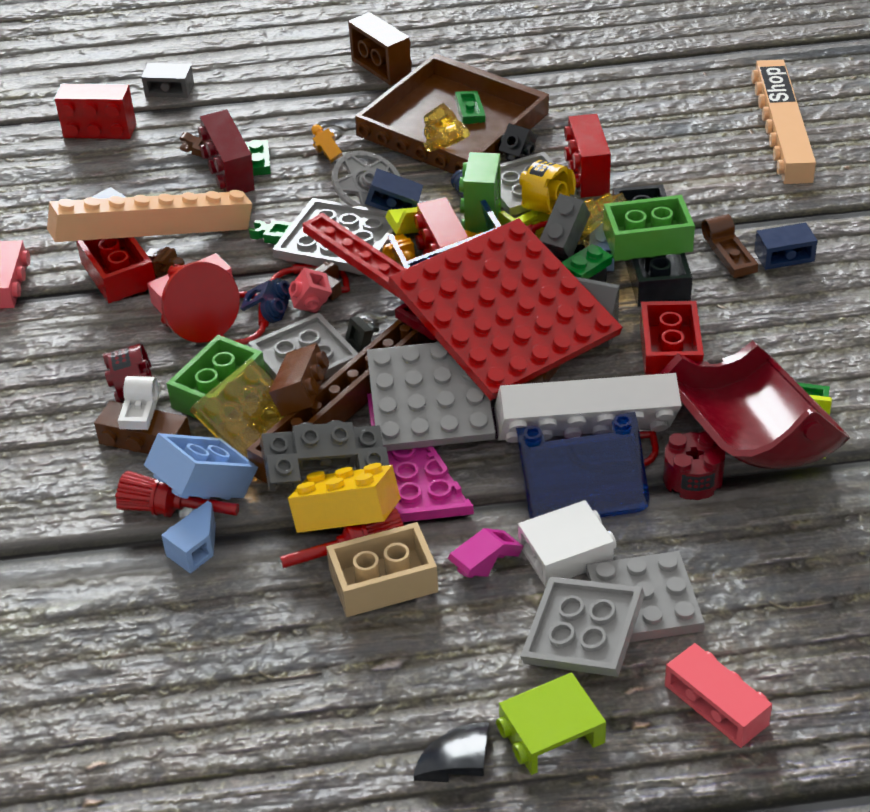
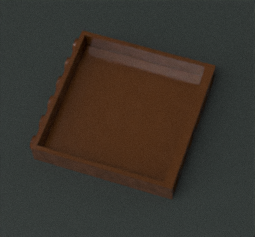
M435 53L355 115L356 136L454 174L458 170L463 169V163L468 162L470 152L500 153L501 156L503 153L499 151L500 139L505 134L508 124H514L531 130L548 115L549 94ZM478 91L486 115L485 122L462 125L455 102V92Z

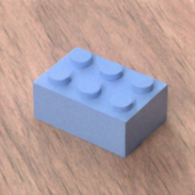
M162 433L157 434L144 463V466L154 473L153 477L166 483L172 488L173 494L185 499L189 498V496L203 499L220 497L225 500L244 498L258 469L254 463L221 438Z

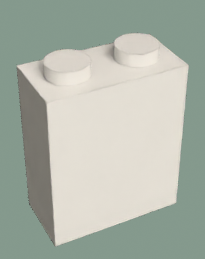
M586 500L518 523V542L524 546L522 549L523 553L545 587L549 577L569 579L586 573V564L612 561L614 558V549L616 548L615 537L611 531L605 529L600 515L596 510L593 511Z

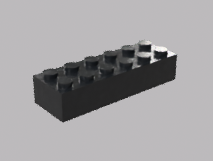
M663 184L613 188V203L667 196ZM685 253L635 258L625 261L637 307H641V302L691 301L693 277Z

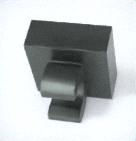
M350 317L345 340L360 353L375 340L372 337L373 332H379V328L371 322L366 323L360 317Z

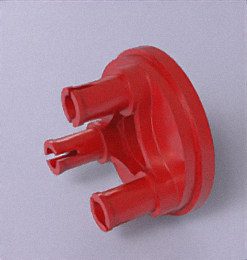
M198 261L186 265L174 264L175 267L171 265L168 269L169 279L162 293L161 322L166 324L165 326L169 327L179 337L196 343L209 342L217 335L225 334L233 325L240 305L239 291L233 277L224 268L210 262Z

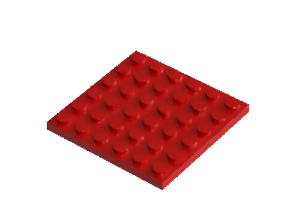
M520 218L389 276L388 285L490 401L497 398L500 386L524 384L620 335L623 328Z

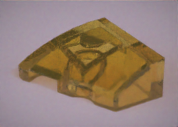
M444 103L424 115V123L426 125L424 128V135L426 137L424 147L427 151L449 147L470 136L467 127L456 118L454 112Z

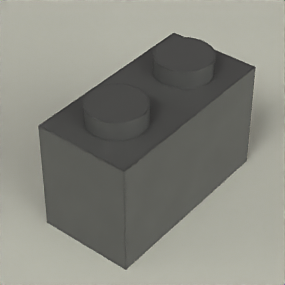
M148 63L141 77L146 97L188 98L194 86L191 64Z
M559 194L540 237L541 242L556 257L568 259L574 254L590 216L584 200Z

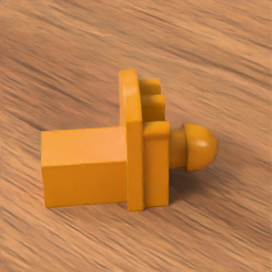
M313 125L311 132L315 135L313 146L317 153L323 151L330 163L341 157L342 151L335 143L334 133H331L329 128L323 131L320 125Z
M403 233L392 236V243L386 244L383 247L382 253L400 265L416 261L414 243Z

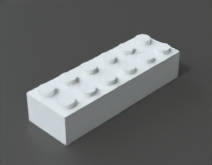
M676 373L502 385L499 387L494 411L498 440L516 443L524 438H535L536 440L543 441L551 439L553 436L577 438L582 434L593 433L594 436H605L610 434V432L622 431L623 434H633L643 429L660 432L671 426L682 405Z

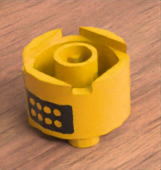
M542 160L534 162L528 171L521 173L519 178V184L522 186V207L549 215L559 194L566 196L574 195L576 189V179L572 169Z

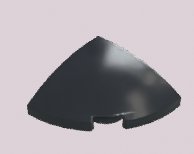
M489 722L471 723L453 728L435 742L430 743L417 762L413 776L414 781L449 783L450 774L484 776Z

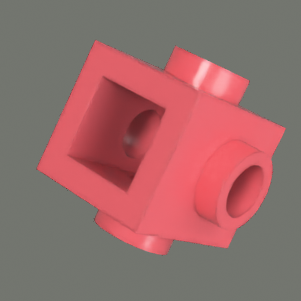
M303 268L288 288L293 307L313 313L318 312L332 293L327 274L308 268Z

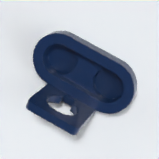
M276 278L247 291L240 309L245 311L260 303L261 313L268 322L276 323L282 320L290 300L288 290L290 283ZM260 292L258 295L255 296L254 299H252V300L250 301V299H251L256 293Z

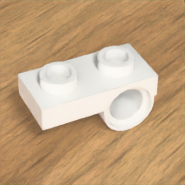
M127 376L123 389L125 401L118 418L119 428L148 430L161 392L157 377Z

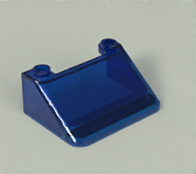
M635 412L615 416L612 422L613 433L545 442L544 435L537 426L516 428L519 465L530 519L586 500L593 511L596 510L600 518L637 513L649 506V489Z

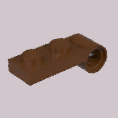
M729 214L702 221L701 230L704 239L733 278L758 272V263L735 235L734 222Z

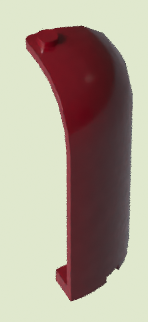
M751 341L736 354L723 358L722 362L718 364H710L708 361H693L678 353L659 373H676L680 399L684 406L722 450L748 465L765 469H782L807 465L830 455L850 439L849 435L770 354L754 341Z

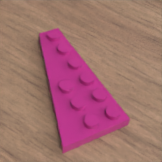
M372 393L367 394L371 426H375ZM433 446L387 451L389 465H393L401 498L395 508L400 513L402 522L474 514L473 504L469 499L466 500L457 481L454 482L448 473L447 466Z

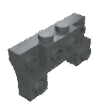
M339 420L315 425L306 422L293 426L292 432L261 434L260 446L269 491H275L277 484L292 483L293 489H297V486L301 483L300 471L354 467V464L356 465V470L363 469L365 466L373 463H381L382 466L389 465L387 448L383 447L380 425L353 427L352 422L343 423Z

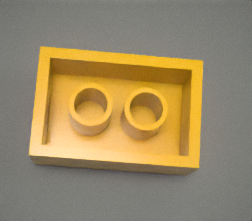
M381 463L369 464L359 470L345 467L331 474H325L324 471L310 473L288 497L297 533L384 522L401 499L393 465L382 466Z

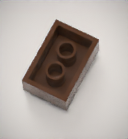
M370 12L348 21L352 61L390 86L398 83L411 72V42L407 35Z

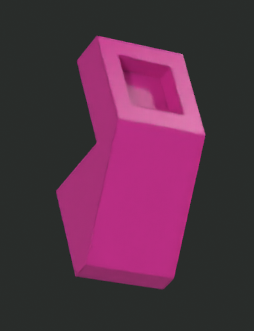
M483 528L452 551L448 559L457 566V571L465 577H488L498 557H519L524 546L504 530Z

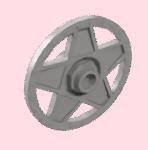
M354 151L343 155L336 162L332 171V184L337 195L347 205L377 209L365 204L376 168L384 171L389 170L390 173L398 176L400 174L382 156L367 151ZM358 158H367L376 162L367 166ZM344 163L349 175L338 179L339 168ZM345 193L355 194L361 204L352 200Z

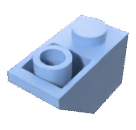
M206 501L161 535L166 556L190 574L214 556L216 522L211 502Z

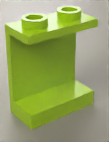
M572 672L499 703V718L496 719L497 728L504 739L508 737L512 743V750L519 764L524 763L531 775L538 773L539 755L585 736L593 748L605 743L606 721Z

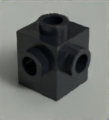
M509 123L505 134L500 139L499 151L506 155L505 159L509 161L533 155L538 135L530 129Z

